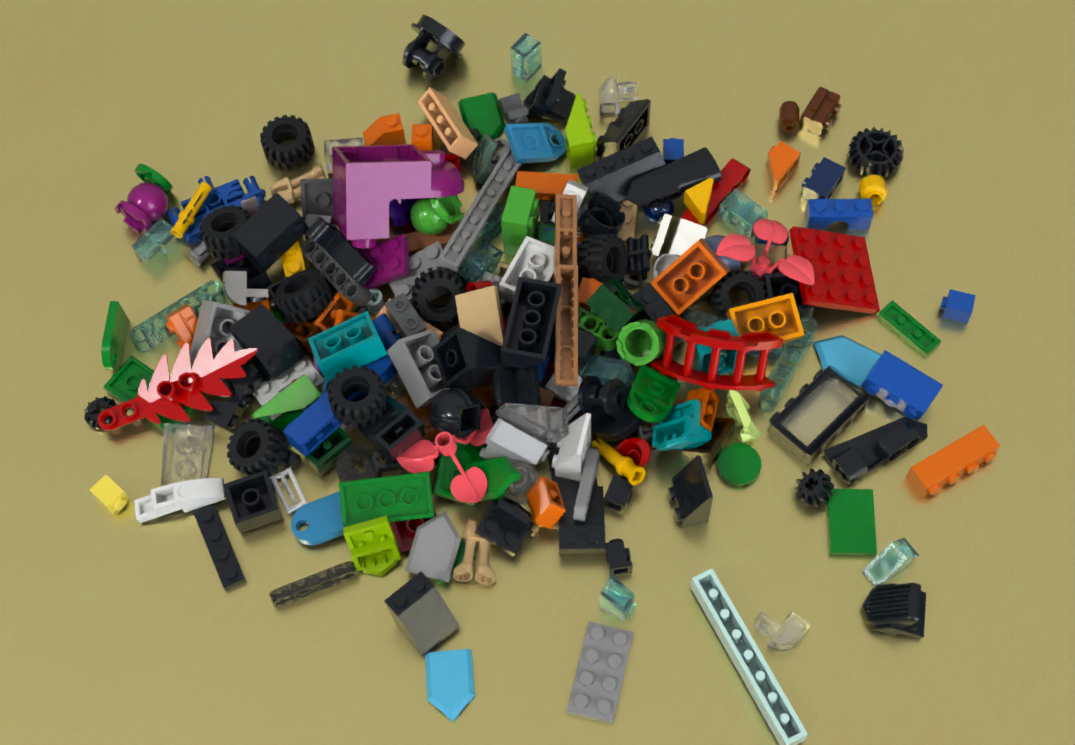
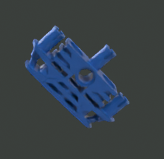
M204 176L206 183L212 187V191L195 215L194 223L189 225L183 234V237L186 238V243L189 245L201 243L203 240L199 232V226L202 224L201 221L216 208L219 209L222 206L229 207L230 205L242 207L241 201L256 196L260 208L266 197V191L259 188L254 176H249L251 184L247 177L243 180L248 194L244 193L238 179L214 188L211 178ZM202 178L198 180L199 185L201 182H204ZM191 198L181 202L183 209H185ZM173 207L175 215H173L171 209L167 211V215L173 225L171 229L179 219L180 209L178 207Z

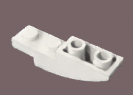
M194 479L151 489V495L134 500L136 520L142 523L181 509L186 513L226 499L223 486L224 479Z

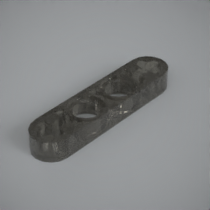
M344 562L279 587L269 595L273 606H283L354 578L358 572L354 562Z

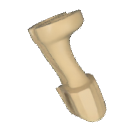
M318 164L311 171L295 179L282 178L274 183L270 190L272 195L278 193L289 204H293L296 202V199L301 197V187H299L301 179H325L326 176L322 165Z
M469 519L462 535V539L465 541L464 557L461 564L454 568L452 577L460 582H468L472 579L474 553L477 546L479 547V556L475 579L480 584H492L495 582L496 577L488 561L489 547L492 543L479 535H475L477 519Z

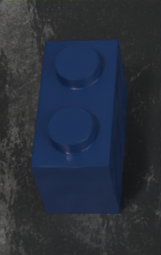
M824 157L820 163L814 165L811 177L805 178L801 186L803 189L802 198L806 200L830 199L843 180L846 168Z

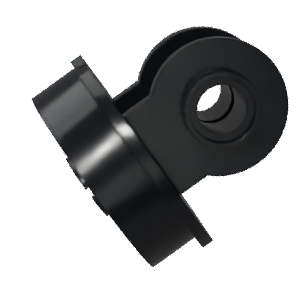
M424 14L417 24H411L412 29L418 33V36L404 50L403 65L405 67L413 68L415 65L423 69V78L431 81L442 73L446 65L445 61L449 55L455 59H461L459 53L464 47L465 42L444 25ZM429 42L438 47L434 53L426 49Z
M592 375L586 376L582 380L578 391V403L581 408V416L586 413L591 414V433L594 432L598 438L604 441L614 442L627 438L638 429L642 419L637 417L627 404V396L632 384L625 386L622 380L611 379L609 382L601 385L599 378Z

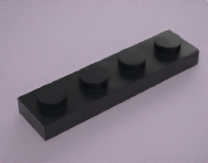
M215 503L194 510V516L224 590L227 591L247 582Z

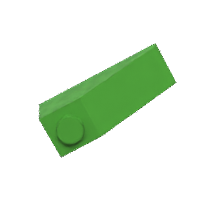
M303 374L252 413L251 416L258 418L303 409L306 406L310 407L318 400L321 393L307 375Z

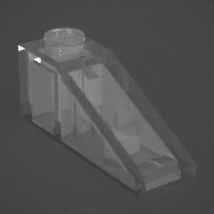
M505 403L496 410L497 416L538 439L548 440L549 443L560 442L562 438L569 434L567 408Z

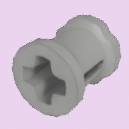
M203 240L201 241L202 244L193 251H188V255L198 266H201L202 261L211 255L208 253Z

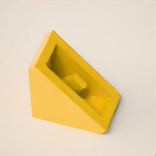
M708 178L685 191L684 203L700 224L705 222L713 189V178Z

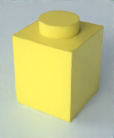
M107 475L89 489L93 496L112 515L116 511L121 510L129 500L125 492Z

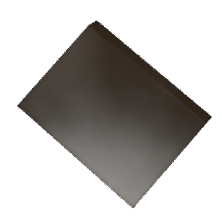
M715 417L712 439L696 448L682 449L681 451L691 458L700 455L703 465L712 468L719 453L733 435L735 420L732 418Z

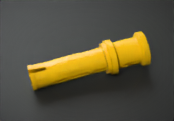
M597 438L598 442L595 440L592 442L591 447L600 449L599 455L611 463L619 475L628 478L630 484L637 485L643 481L646 471L643 467L635 465L633 459L623 457L601 438Z

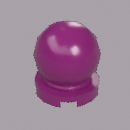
M152 182L140 183L131 189L127 196V202L120 201L117 204L115 211L117 214L122 213L125 217L123 221L130 228L138 233L143 230V233L147 235L153 228L151 222L158 221L166 213L168 198L159 185Z

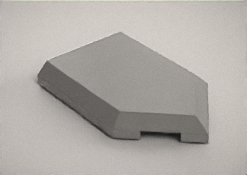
M446 511L417 527L405 568L406 572L418 574L421 571L426 577L449 583L461 537Z

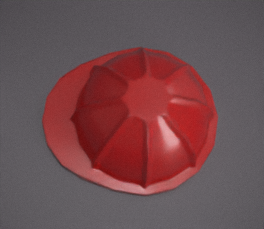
M640 438L625 439L615 449L623 457H630L635 465L641 467L648 463L651 456L649 443Z

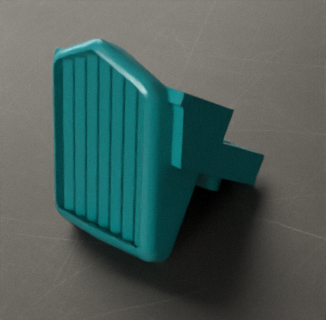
M693 399L672 406L667 418L660 422L659 425L653 427L652 446L656 447L658 451L696 448L709 442L712 439V432L700 425L701 402Z

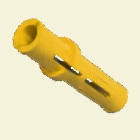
M205 182L200 183L184 211L179 213V219L170 230L172 235L182 238L189 225L194 223L195 215L212 191V187Z

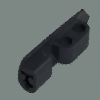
M704 147L633 180L627 200L637 206L645 204L647 208H654L679 199L686 190L708 178L714 179L713 184L722 180L721 172L712 154Z
M902 417L825 449L824 454L842 480L850 485L883 462L895 460L928 437L927 424Z

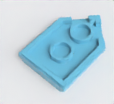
M844 335L813 342L823 370L831 366V369L845 381L861 389L863 388L860 386L870 369L881 356L880 353Z
M470 649L429 652L425 655L427 700L452 722L475 697L472 650Z

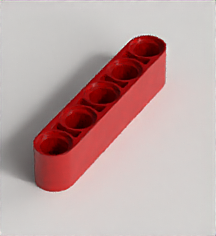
M732 158L720 171L722 180L713 184L704 224H700L689 209L680 218L707 226L745 182L751 169Z

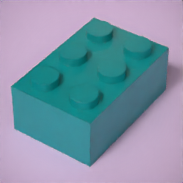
M731 319L726 321L719 320L711 326L697 328L709 332L710 328L729 331L730 336H739ZM696 344L692 369L708 373L712 352L710 346ZM721 350L717 370L718 375L734 371L737 357L736 350Z

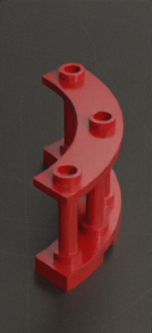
M675 314L657 319V327L664 330L667 335L663 359L651 361V366L659 370L661 374L704 386L708 390L763 391L765 388L775 386V382L767 378L765 372L769 351L782 347L783 339L769 330L743 332L742 336H730L729 331L710 328L709 332L697 329V324ZM675 336L684 339L687 343L684 365L672 360ZM696 344L712 348L708 373L692 369ZM723 349L737 351L733 376L717 374L720 353ZM760 350L756 374L742 376L746 353Z

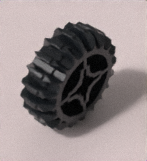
M873 127L870 131L865 128L863 132L859 131L852 138L848 147V158L850 159V165H854L855 171L861 170V175L866 173L868 175H882L886 178L888 173L893 175L895 170H898L904 157V147H901L902 143L900 140H897V135L891 136L890 130L884 132L883 127L880 130H876ZM861 148L864 149L865 155L862 154ZM887 150L889 151V153H890V155H891L890 158L887 156V154H888V153L886 152Z

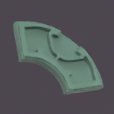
M487 133L483 135L476 148L475 155L477 157L475 164L472 165L474 180L482 185L493 170L491 159L498 145L492 136Z

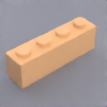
M429 88L419 99L418 104L447 149L466 159L478 146V143L446 95Z

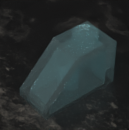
M901 538L890 543L862 571L875 586L883 585L910 565L919 554L905 538Z
M610 575L600 593L599 609L624 621L627 615L632 616L637 606L634 603L635 594L615 576Z

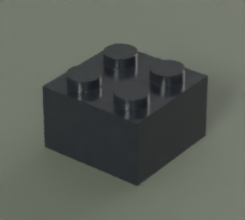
M783 273L764 275L763 281L766 285L763 286V289H768L766 298L770 299L793 293L800 320H811L814 306L803 305L797 280L789 278Z
M267 470L223 484L235 525L240 534L283 519Z

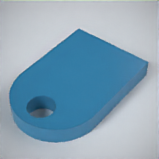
M547 123L507 124L504 128L516 163L556 161L566 150L563 134L553 125ZM551 139L556 140L559 145L554 144Z
M339 492L307 503L295 512L291 520V530L299 542L305 545H318L343 535ZM309 524L306 530L298 531L301 525Z

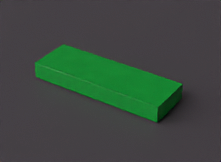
M893 300L877 315L881 321L924 357H927L941 343L939 338Z

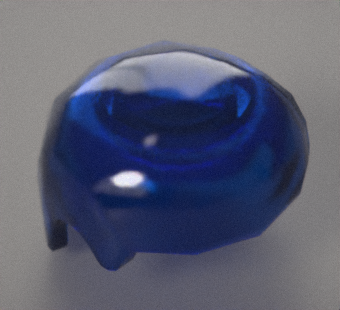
M673 201L654 208H647L643 204L645 217L651 222L658 223L660 217L664 216V213L672 215L675 212Z

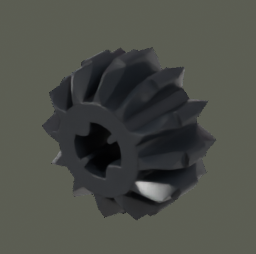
M811 468L809 474L802 472L803 478L796 479L799 485L795 487L798 499L809 507L813 504L819 508L821 501L827 504L826 497H833V493L830 490L834 489V484L830 482L831 477L829 474H825L821 469L815 472Z

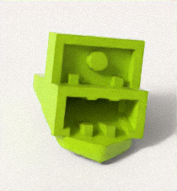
M387 515L343 528V535L350 548L351 558L358 572L363 571L367 574L384 576L397 564L398 560H401L396 536Z

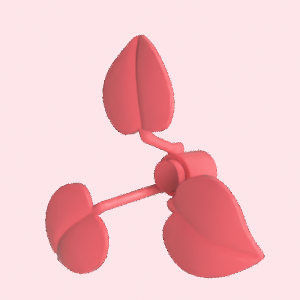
M760 219L754 223L753 233L759 239L768 240L763 255L756 259L755 246L750 245L749 239L740 234L727 235L721 240L717 248L716 255L726 256L745 262L751 260L752 276L754 277L757 274L760 277L758 281H763L765 274H772V271L778 267L780 272L789 278L811 286L815 283L812 264L801 256L790 255L787 257V260L781 258L771 267L770 259L766 257L771 242L781 245L785 243L788 237L787 229L778 221Z
M489 409L481 410L480 430H475L464 438H457L449 432H441L435 438L436 445H433L428 440H419L399 456L397 461L408 472L421 473L430 472L434 468V459L438 457L439 451L444 456H451L462 474L456 476L451 482L450 490L452 495L461 502H480L487 492L488 482L486 475L477 467H472L465 472L456 458L455 452L457 450L456 442L464 445L470 442L473 446L486 444L484 442L493 428Z

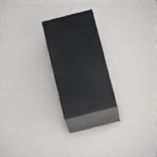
M288 449L286 450L287 458H284L283 465L295 471L302 459L299 454Z

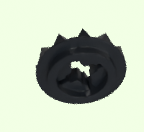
M106 396L103 398L96 397L94 401L88 402L87 408L84 409L85 421L94 429H102L98 424L99 414L97 413L99 412V407L106 410L116 406L117 403ZM109 417V418L106 420V423H107V424L112 423L113 418H112V417Z

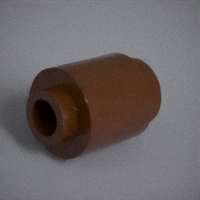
M786 101L782 103L779 109V127L786 132H793L800 125V109L796 102Z

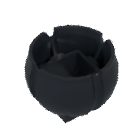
M594 194L585 200L577 213V226L583 237L586 238L588 235L598 234L618 235L625 221V213L620 212L622 208L620 204L613 198L603 194L597 197Z
M461 388L443 389L434 397L429 408L433 416H430L429 420L432 427L438 433L449 432L457 438H464L475 430H480V403L469 391Z

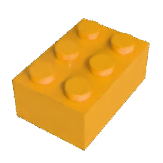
M793 293L734 307L726 312L727 319L732 320L739 336H742L743 332L769 330L781 337L783 343L801 339L804 336Z

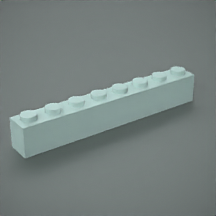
M711 568L693 577L690 585L691 590L779 745H798L804 742L808 733L714 570Z

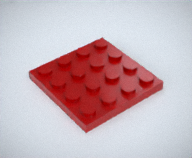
M796 226L789 230L793 255L807 259L814 269L815 283L813 286L799 282L803 305L876 314L880 311L865 237Z

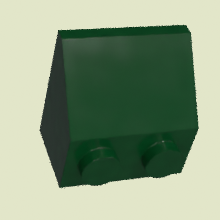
M615 278L603 283L586 301L591 313L595 316H600L605 321L606 327L617 333L645 308Z

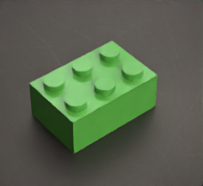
M511 186L501 219L504 254L516 255L526 236L535 239L534 235L538 233L540 223L538 221L540 216V210H538L539 199L536 198V190Z

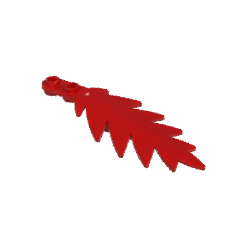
M207 338L191 367L189 344L185 343L175 361L171 376H169L168 357L164 354L153 373L149 388H147L146 380L142 379L137 397L102 411L98 416V424L105 431L115 430L142 418H146L152 423L159 425L161 421L157 414L176 421L190 422V417L179 403L193 409L212 412V406L201 392L214 396L231 397L232 393L221 379L246 377V373L241 366L248 362L258 350L257 348H249L235 352L234 341L229 340L213 360L212 341L210 338ZM133 409V414L128 416L127 411ZM109 417H112V418H113L112 423L107 424V423H106V420H107Z

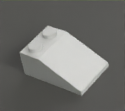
M526 236L499 284V299H505L509 303L513 302L519 277L553 282L554 246Z
M584 414L566 426L563 435H559L557 447L560 448L558 455L554 454L552 467L555 468V476L581 481L587 451L591 445V414Z

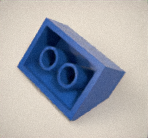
M884 350L860 387L864 388L868 394L882 399L888 406L902 411L906 417L918 421L937 396L943 384Z

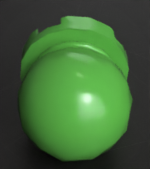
M457 195L439 198H418L411 207L410 220L413 227L421 234L437 235L442 233L449 224H455L463 218L464 213L460 212L462 203Z
M647 319L636 320L621 329L616 340L617 351L623 360L635 366L645 365L657 359L664 351L665 333L661 328L657 327V323Z

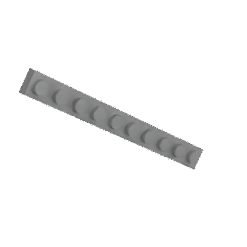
M510 145L506 148L440 254L437 264L457 272L517 174V171H519L523 164L515 162Z

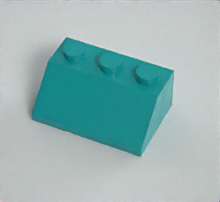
M368 311L308 338L317 365L327 383L332 378L336 379L335 374L338 371L340 373L344 372L343 369L346 367L352 369V366L357 365L360 368L388 354Z

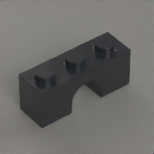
M246 365L241 366L246 373V377L224 379L234 386V396L227 402L213 399L210 404L213 411H206L203 417L208 422L230 433H233L234 429L240 425L244 410L250 406L251 397L262 382V375Z

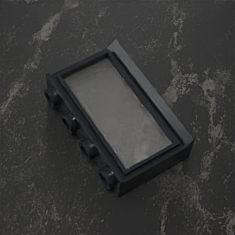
M828 366L824 371L820 369L813 377V381L810 384L806 383L799 390V395L795 399L793 397L790 398L784 405L785 409L780 413L776 412L769 420V432L807 465L812 462L813 455L818 450L823 451L828 441L833 436L837 437L840 434L842 427L848 421L851 423L855 419L860 409L863 411L866 409L870 397L862 395L833 371L831 366Z

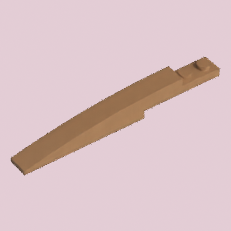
M556 194L554 283L562 284L554 321L555 385L578 386L577 195Z

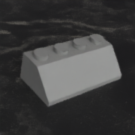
M202 300L190 350L191 367L207 338H210L212 341L213 360L229 340L234 341L235 352L243 350L228 328L251 311ZM221 379L230 392L233 393L234 386Z

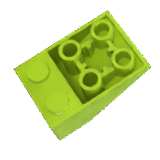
M580 92L576 95L565 129L566 156L570 169L587 166L593 163L594 156H597L595 147L597 144L595 132L591 133L592 121L591 117L586 114L588 111L587 102L582 100Z

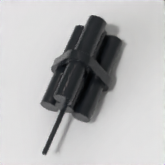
M643 234L640 238L636 239L629 237L626 240L628 274L639 276L640 289H642V280L647 279V272L650 271V259L652 256L649 249V236L647 234Z

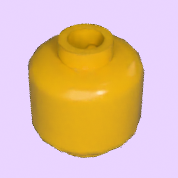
M879 175L864 177L859 183L861 199H871L872 205L882 203L887 197L885 180Z

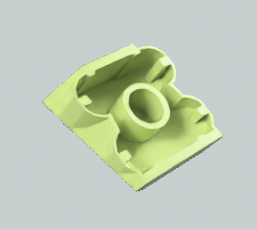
M730 390L727 394L726 410L729 418L735 420L734 431L741 443L750 440L757 441L762 432L755 425L748 410L751 406L740 393Z

